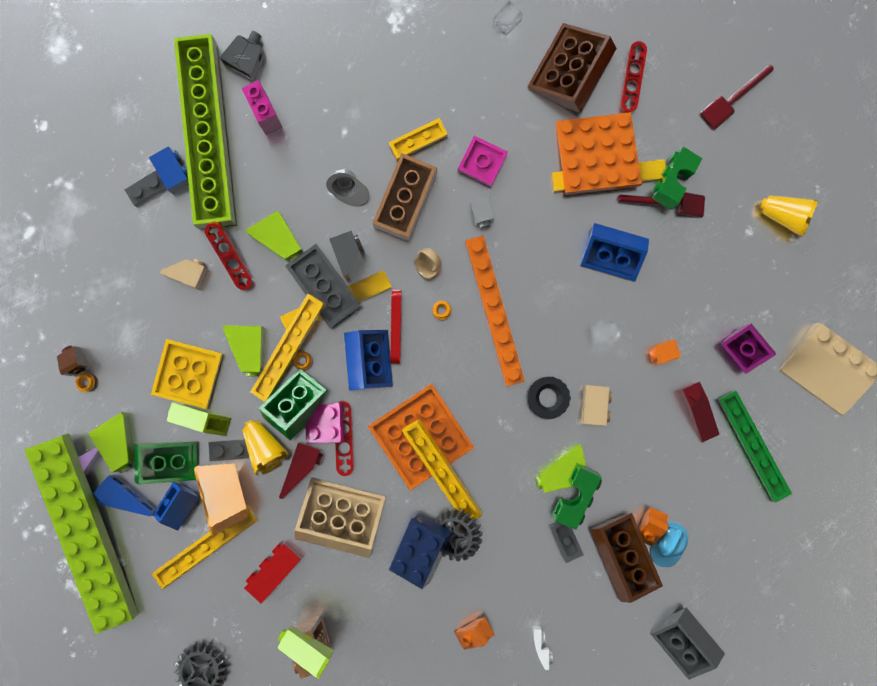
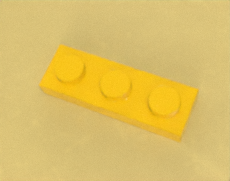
M440 118L390 141L389 145L398 161L401 153L405 155L413 154L448 137V134Z

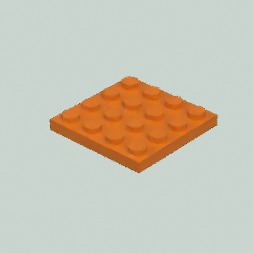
M631 112L556 121L565 195L639 187L642 185Z
M430 384L368 426L410 491L432 477V475L402 432L404 427L420 419L449 464L474 449V446L433 384Z

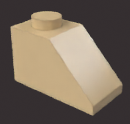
M186 259L162 269L160 273L200 290L209 269L204 267L205 263L197 259H193V262Z

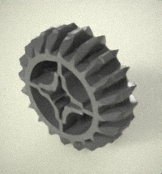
M457 508L451 511L448 509L434 520L435 523L444 528L446 523L451 521L449 530L453 534L443 554V557L449 555L450 561L456 559L457 562L462 559L465 561L469 559V556L473 557L480 549L479 545L483 541L480 538L483 532L478 531L481 524L476 525L477 518L471 519V512L465 515L464 509H461L459 512ZM469 538L468 547L463 548L464 540Z
M199 643L197 647L195 644H192L190 649H184V654L178 656L180 661L175 663L178 669L174 670V674L179 676L175 681H181L180 686H223L224 682L222 679L227 678V674L224 672L228 670V666H223V664L226 663L227 659H220L223 652L217 654L216 646L211 650L210 643H207L205 648L203 643ZM196 655L205 656L209 660L203 661L199 657L197 658ZM188 661L191 663L190 667L192 668L190 676L187 673ZM213 664L216 670L214 679L211 677L212 674L210 672V667ZM207 665V667L204 669L202 673L199 672L197 675H195L198 669H200L201 667L203 668ZM197 679H198V680H201L203 683H206V684H205V685L197 684V683L194 682V680H197Z

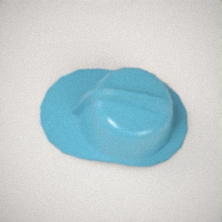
M675 522L667 523L669 524L667 532L651 546V558L660 567L665 568L675 565L687 547L688 533L682 525Z

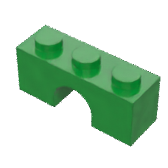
M684 146L678 152L674 151L669 159L671 161L670 165H667L661 174L663 176L662 180H659L653 189L655 193L652 199L670 210L676 207L687 189L678 182L677 176L688 180L695 174L703 158Z
M576 463L569 482L572 486L579 489V495L570 501L563 498L559 499L552 514L556 522L577 530L579 525H582L585 519L584 513L587 507L589 508L593 503V494L595 490L600 488L602 483V477L597 471Z

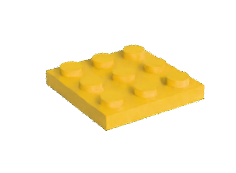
M166 339L150 395L208 409L223 354Z

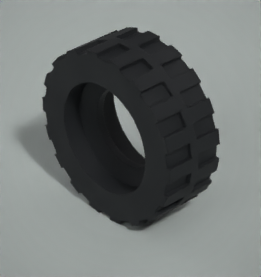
M543 377L536 380L530 386L527 393V403L530 410L540 418L554 419L567 411L566 409L569 407L571 400L570 391L562 380L555 377ZM551 388L557 392L558 401L556 405L545 407L540 403L539 395L542 390Z

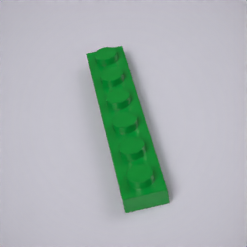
M732 391L717 399L772 502L776 503L791 495V490L737 391Z

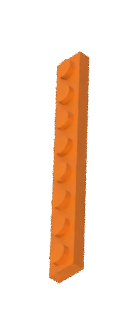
M484 235L465 240L506 387L525 382Z

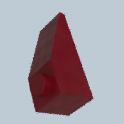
M700 381L678 389L677 391L701 443L720 435L709 400Z
M298 442L279 496L280 499L286 498L317 465H321L324 456L321 454L322 449Z

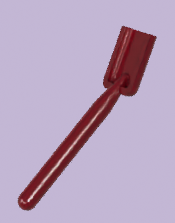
M768 65L728 100L723 96H719L701 114L714 129H717L734 114L735 110L731 105L774 70V67Z
M685 192L680 203L677 205L679 206V214L702 218L704 216L705 196ZM619 195L617 198L619 202L662 205L652 199V197Z

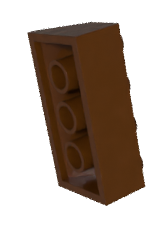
M632 513L605 521L590 529L620 602L632 603L663 587Z

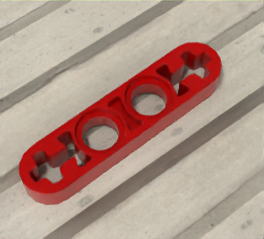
M641 41L634 42L629 49L620 100V110L623 113L631 112L632 114L638 106L647 54V46ZM636 47H639L640 51H642L640 52L638 59H635ZM633 64L638 65L640 72L632 73L630 66ZM630 82L635 83L637 90L629 91L627 84ZM629 96H633L630 103L633 106L627 109V105L624 104L627 103Z
M217 221L210 222L205 228L206 237L235 286L241 290L248 289L253 282L251 273L221 223ZM211 226H213V228H218V229H219L218 232H217V235L219 236V238H220L221 236L224 237V238L218 240L217 243L214 241V240L217 239L216 234H215V233H212V234L210 233V230L212 229ZM227 243L229 251L222 252L219 249V244ZM230 260H237L239 267L237 269L231 268L229 266ZM243 269L241 272L242 277L248 279L246 285L244 282H239L241 277L238 272Z
M392 290L390 364H400L402 290Z
M340 401L338 403H343L344 407L348 408V411L344 414L345 418L349 417V421L343 420V423L349 426L348 433L344 434V442L349 444L350 450L346 454L341 453L339 446L344 442H335L336 470L341 476H348L354 471L352 408L348 402ZM350 455L351 459H346V463L351 468L347 470V473H344V470L340 469L344 461L343 459L339 460V456L346 457Z

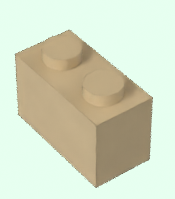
M584 385L581 424L607 426V422H610L611 411H608V403L612 401V392L609 391L610 387Z

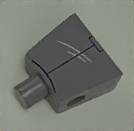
M252 31L248 39L237 35L220 56L222 63L255 80L264 56L263 48L258 45L262 36L256 31Z

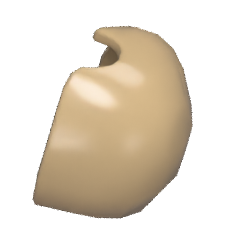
M426 248L417 253L419 255L414 259V263L420 275L426 279H431L440 272L442 261L436 251Z

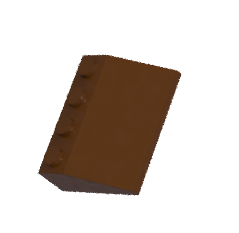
M563 23L527 87L565 108L581 113L617 49L611 36Z

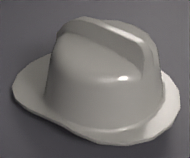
M335 170L334 174L329 176L326 181L328 191L351 206L363 205L369 198L367 187L350 170Z

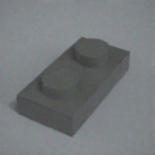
M155 170L124 190L133 205L137 207L165 190L166 187Z
M245 439L208 442L210 461L249 458Z
M561 523L550 526L566 563L584 555L572 528Z

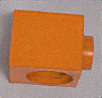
M673 339L650 347L649 357L652 363L655 362V365H660L681 358V354L676 340Z

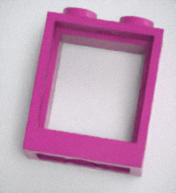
M259 80L241 88L265 135L282 128L276 112Z

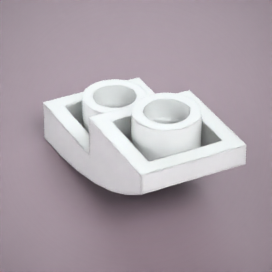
M532 626L536 652L544 669L549 670V664H553V653L549 652L548 646H542V644H545V632H542L540 626Z

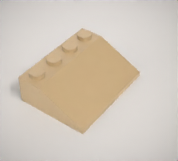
M822 323L811 325L780 368L782 373L842 416L877 379V363Z
M311 478L295 527V539L370 558L386 497Z

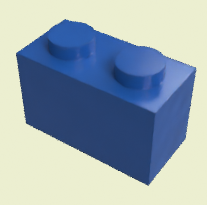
M168 146L149 157L170 193L173 194L189 185L187 167H182L180 163L182 158L177 150L173 151Z
M173 481L154 511L153 516L160 524L178 531L185 523L192 508L196 506L199 497L193 490Z

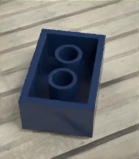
M419 513L410 520L389 570L420 589L425 588L431 582L453 532Z

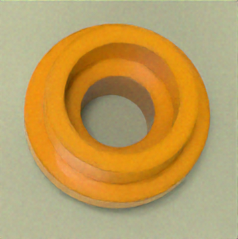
M438 301L434 304L432 311L437 319L445 320L451 315L452 309L448 302ZM440 307H444L446 309V312L444 314H440L438 312V309Z
M305 351L297 352L293 359V365L297 369L306 370L312 364L311 355ZM301 357L306 359L305 364H300L299 360Z
M82 373L76 378L75 385L78 390L89 392L95 386V378L89 373ZM85 379L89 381L87 386L83 384Z

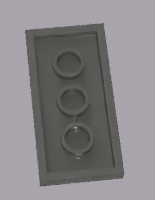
M317 244L286 265V268L306 295L311 294L326 304L320 315L329 328L361 306Z

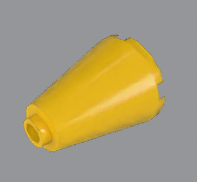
M769 195L768 199H763L760 209H763L762 214L795 234L804 237L818 201Z
M250 420L244 424L242 432L253 472L256 476H259V472L264 475L277 469L282 465L281 461L284 458L286 461L289 459L290 455L259 421Z

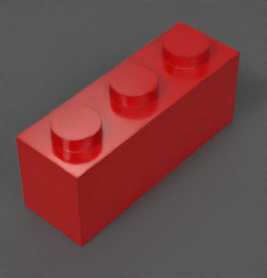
M287 542L283 545L279 543L272 550L274 555L270 559L265 558L258 566L261 568L257 574L253 572L246 579L248 584L244 589L260 604L265 601L303 558Z

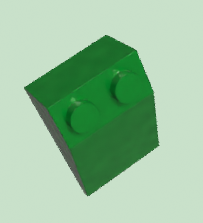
M299 368L258 409L268 423L287 439L291 440L304 428L327 393V390Z
M196 441L134 444V481L136 484L196 480L194 468L197 466Z

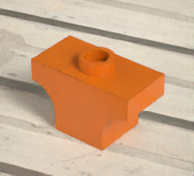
M652 507L643 515L639 526L644 542L650 546H653L667 532L669 526L667 524L669 515Z
M485 617L476 619L454 632L463 650L483 647L495 635Z

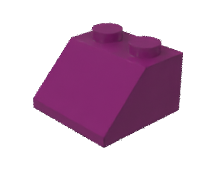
M752 323L743 325L721 343L745 374L776 355L775 351Z

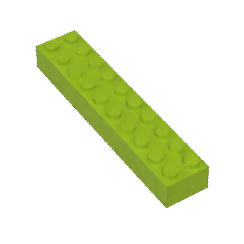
M212 34L174 38L193 225L198 229L206 228L213 221L221 223L222 226L236 225L216 40Z
M68 433L24 449L95 634L132 621L139 613L87 478L82 470L70 434Z

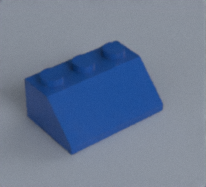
M594 223L581 266L636 281L648 253L649 239Z
M357 330L344 333L349 390L393 387L388 330Z

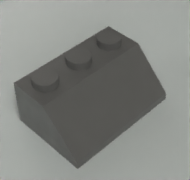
M352 231L329 239L341 272L348 284L353 281L363 259L361 253L364 252L358 235H353Z
M687 607L672 614L651 633L689 680L716 669L725 655L724 651Z

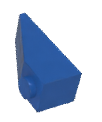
M115 475L107 476L93 493L97 497V502L103 506L149 517L153 516L155 511L154 508Z

